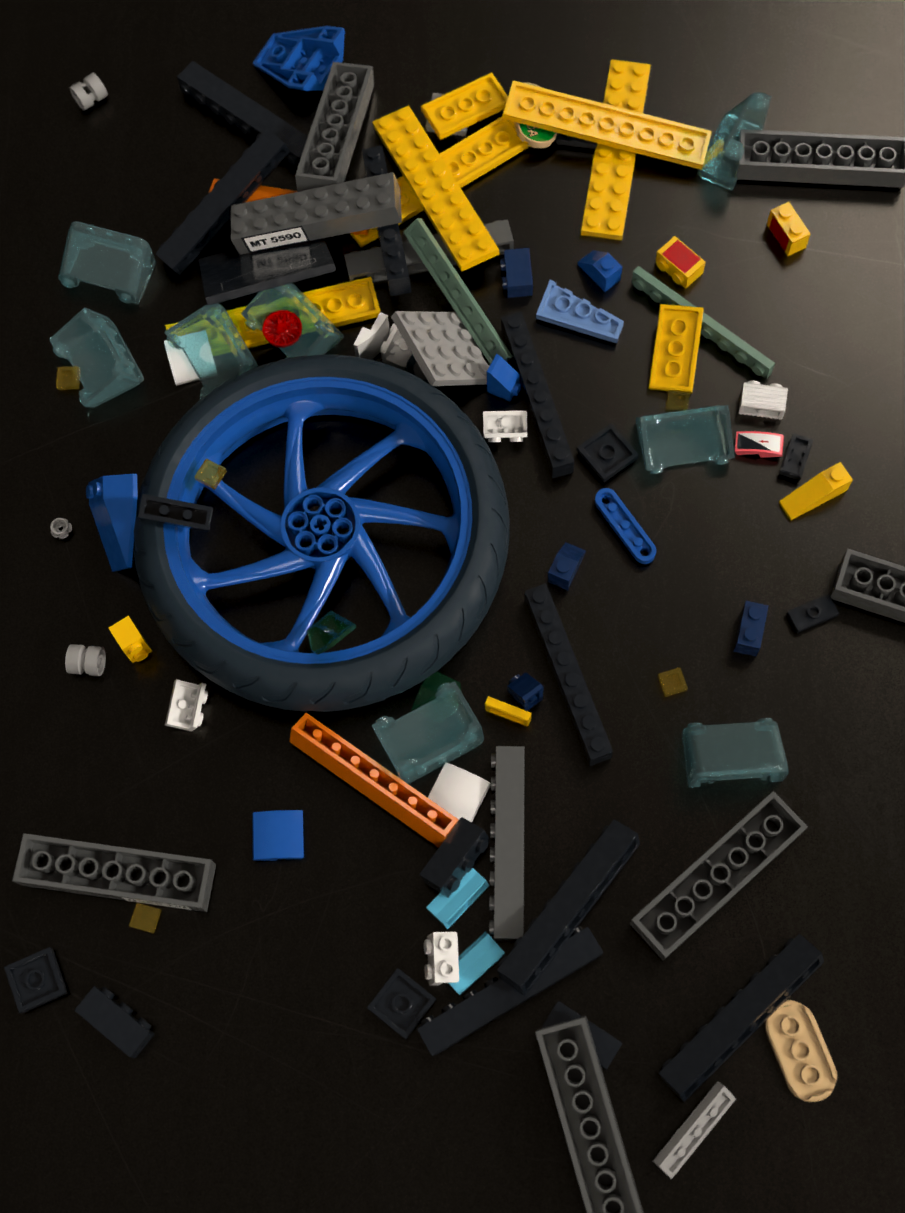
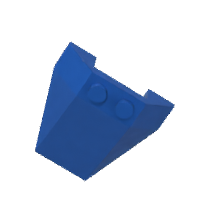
M323 26L272 34L253 64L288 88L303 91L324 90L333 62L342 63L345 30L341 27Z
M137 474L102 476L89 482V485L86 487V497L89 499V506L112 572H117L132 567L134 526L138 498Z

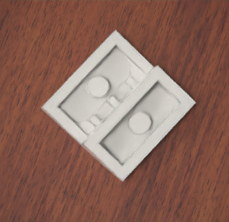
M380 312L371 330L362 327L353 344L356 357L372 360L380 353L383 341H387L390 336L388 315Z
M205 330L164 341L176 386L218 375Z
M445 762L428 798L460 820L463 817L473 822L491 783L464 769Z

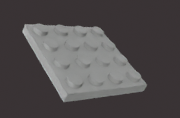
M395 311L391 316L431 386L487 384L489 365L456 312Z

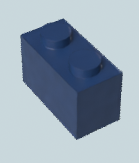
M529 248L504 250V258L500 259L501 271H505L506 277H502L503 290H507L508 298L533 296Z
M745 601L741 611L733 652L757 656L761 648L768 605Z

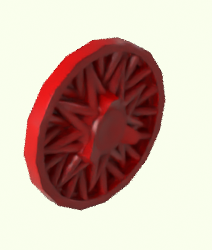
M279 310L266 317L263 322L262 331L264 338L269 344L285 348L292 346L299 340L303 327L300 318L295 313L288 310Z

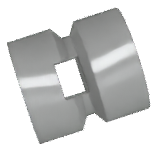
M95 73L85 77L83 83L77 82L69 88L75 101L84 111L94 105V100L99 102L108 96L103 83Z
M70 644L65 657L66 672L69 674H82L85 671L86 674L91 676H101L106 661L104 647L89 646L86 649L84 645Z

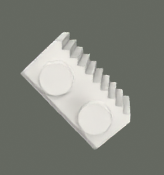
M758 381L744 382L741 390L739 414L781 420L786 410L788 388H784L780 384L762 385Z

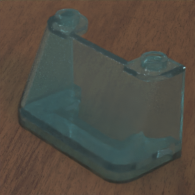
M754 92L724 115L707 148L702 170L698 169V175L702 179L733 191L737 183L740 160L744 153L743 144L737 141L736 138L740 135L741 129H764L772 96L761 92Z
M74 221L68 230L59 280L62 285L68 288L77 287L81 281L116 291L121 301L139 304L155 267L156 260L150 245L139 237Z
M292 283L258 292L241 313L246 319L245 323L253 330H262L266 317L275 311L288 310L300 318L303 328L299 340L292 346L279 347L286 355L285 359L298 356L324 355L344 338V335Z
M218 303L203 306L165 331L169 345L172 348L184 351L204 387L201 388V399L226 381L248 370L259 367L227 311Z
M84 307L49 339L54 353L60 358L69 359L84 387L79 392V400L85 407L95 408L138 386L144 380L139 367L115 324L105 315Z
M729 405L708 406L635 417L644 467L646 471L650 470V474L663 473V468L703 461H715V465L729 463L728 459L735 458Z
M455 681L439 686L438 692L435 694L436 699L395 720L393 717L383 716L377 719L375 724L371 725L397 776L407 784L443 766L445 762L449 763L475 749L484 741L482 726Z
M762 718L758 722L702 726V723H690L688 728H685L682 732L688 788L700 787V783L704 782L712 784L719 780L750 778L766 780L768 776H770L771 782H780L789 774L778 723L772 721V718Z

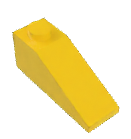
M839 462L822 471L779 501V504L789 519L793 520L846 492L853 479L842 463Z

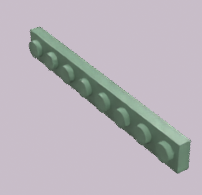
M417 218L403 233L490 365L496 354L500 355L507 362L513 357L423 220Z
M638 266L633 271L631 283L638 290L647 293L653 301L665 305L696 307ZM703 313L702 336L717 343L720 349L728 351L738 362L749 366L755 374L763 376L765 379L772 374L775 365L772 360L706 313Z

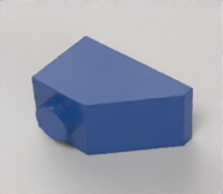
M593 250L577 263L604 292L621 280L622 266L608 252Z
M496 354L487 370V392L511 402L513 396H517L522 387V384H520V374L500 355Z

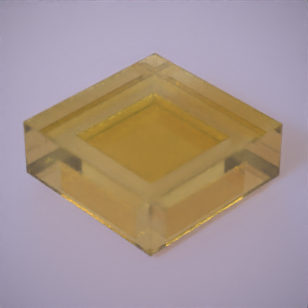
M78 366L58 367L56 388L59 390L79 389L81 369Z
M668 390L666 412L687 414L690 393Z
M205 459L194 478L196 481L215 490L227 471L226 468Z
M680 667L658 674L665 697L687 691L688 687Z
M137 903L129 926L154 934L161 910Z

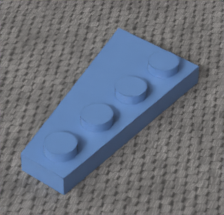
M551 279L536 313V319L614 343H617L624 325L623 320L601 308L597 309L590 305L591 302L584 298L582 300L576 297L572 291L566 288L562 289Z

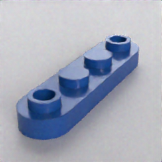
M609 488L599 490L595 496L597 509L637 562L641 564L652 562L656 555L654 543L615 491ZM606 499L609 500L610 503L604 504L602 501ZM646 551L648 555L642 556L640 552Z

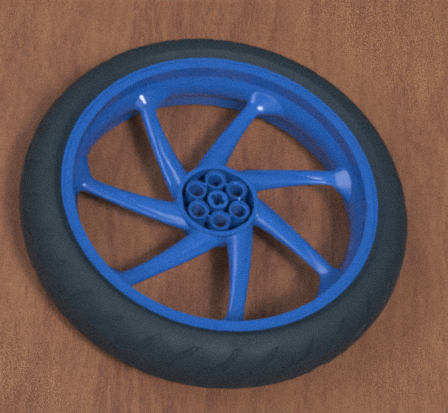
M346 355L298 356L261 365L226 381L199 400L171 429L151 460L138 494L133 551L141 590L151 615L167 641L193 668L224 689L247 700L284 710L329 712L367 706L410 689L437 672L468 642L486 616L501 582L508 554L510 519L504 483L488 444L469 417L440 390L409 372L371 359ZM317 415L353 416L371 420L394 429V432L347 463L319 486L307 489L302 448L303 422L307 418ZM288 422L284 470V512L282 515H278L254 503L225 484L219 478V466L235 449L250 438L266 429ZM400 445H408L427 452L440 470L449 491L453 515L445 517L397 505L352 498L345 494L381 458ZM206 487L247 521L283 545L285 550L239 568L208 574L191 557L189 544L190 528L138 518L142 494L196 504L203 488ZM313 506H319V509L316 511L309 510ZM333 510H342L339 514H331ZM298 522L304 523L300 528L294 527ZM364 523L413 525L441 531L445 536L451 555L443 578L428 602L412 617L407 616L384 564L362 526ZM324 526V529L319 530V527ZM341 529L349 530L346 534H339ZM304 542H311L309 547H301ZM327 545L334 546L330 551L323 550ZM350 557H353L373 584L388 610L391 620L387 629L380 638L346 650L327 653H300L299 647L326 602L345 562ZM306 568L315 569L314 577L300 614L286 639L280 641L257 642L245 636L231 626L216 611L206 597V592L210 589L266 579Z

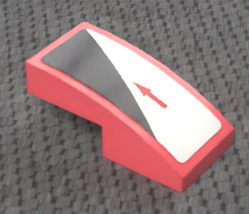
M736 431L735 453L736 455L759 454L760 458L782 457L784 436L770 432Z

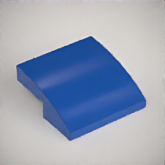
M303 810L253 812V860L276 861L277 859L304 858Z

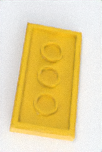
M491 72L421 105V111L441 140L504 110L508 96Z
M660 304L649 390L693 393L704 308Z

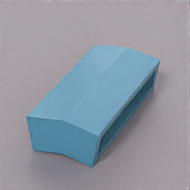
M472 868L470 872L465 874L460 881V886L455 892H452L449 898L440 893L426 908L441 924L449 929L490 885L486 879Z
M484 932L458 956L459 982L449 984L459 996L468 990L505 955V952L487 932Z

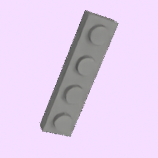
M717 1081L653 1162L672 1179L736 1098L723 1084Z

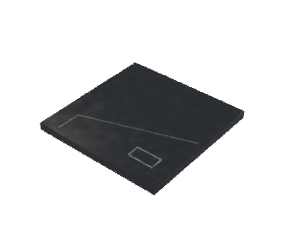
M324 238L242 255L239 254L237 249L199 258L207 305L257 293L336 270Z

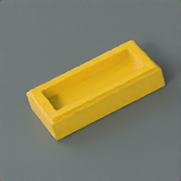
M487 697L485 702L486 711L521 725L529 726L531 712L492 697Z

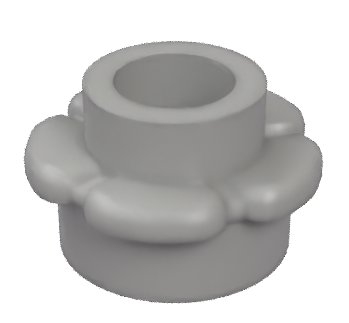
M56 518L51 522V534L55 538L64 539L72 531L71 523H68V520L65 518Z

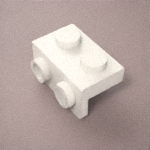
M394 323L390 328L389 338L387 341H383L380 347L382 362L406 371V363L413 354Z
M483 411V438H488V442H501V438L510 437V442H523V437H527V411Z
M177 679L174 681L165 722L166 726L191 732L198 726H201L203 720L201 708L202 704L206 703L208 697L205 683L197 685Z
M431 933L424 940V953L428 954V964L425 965V979H429V986L459 982L457 933Z

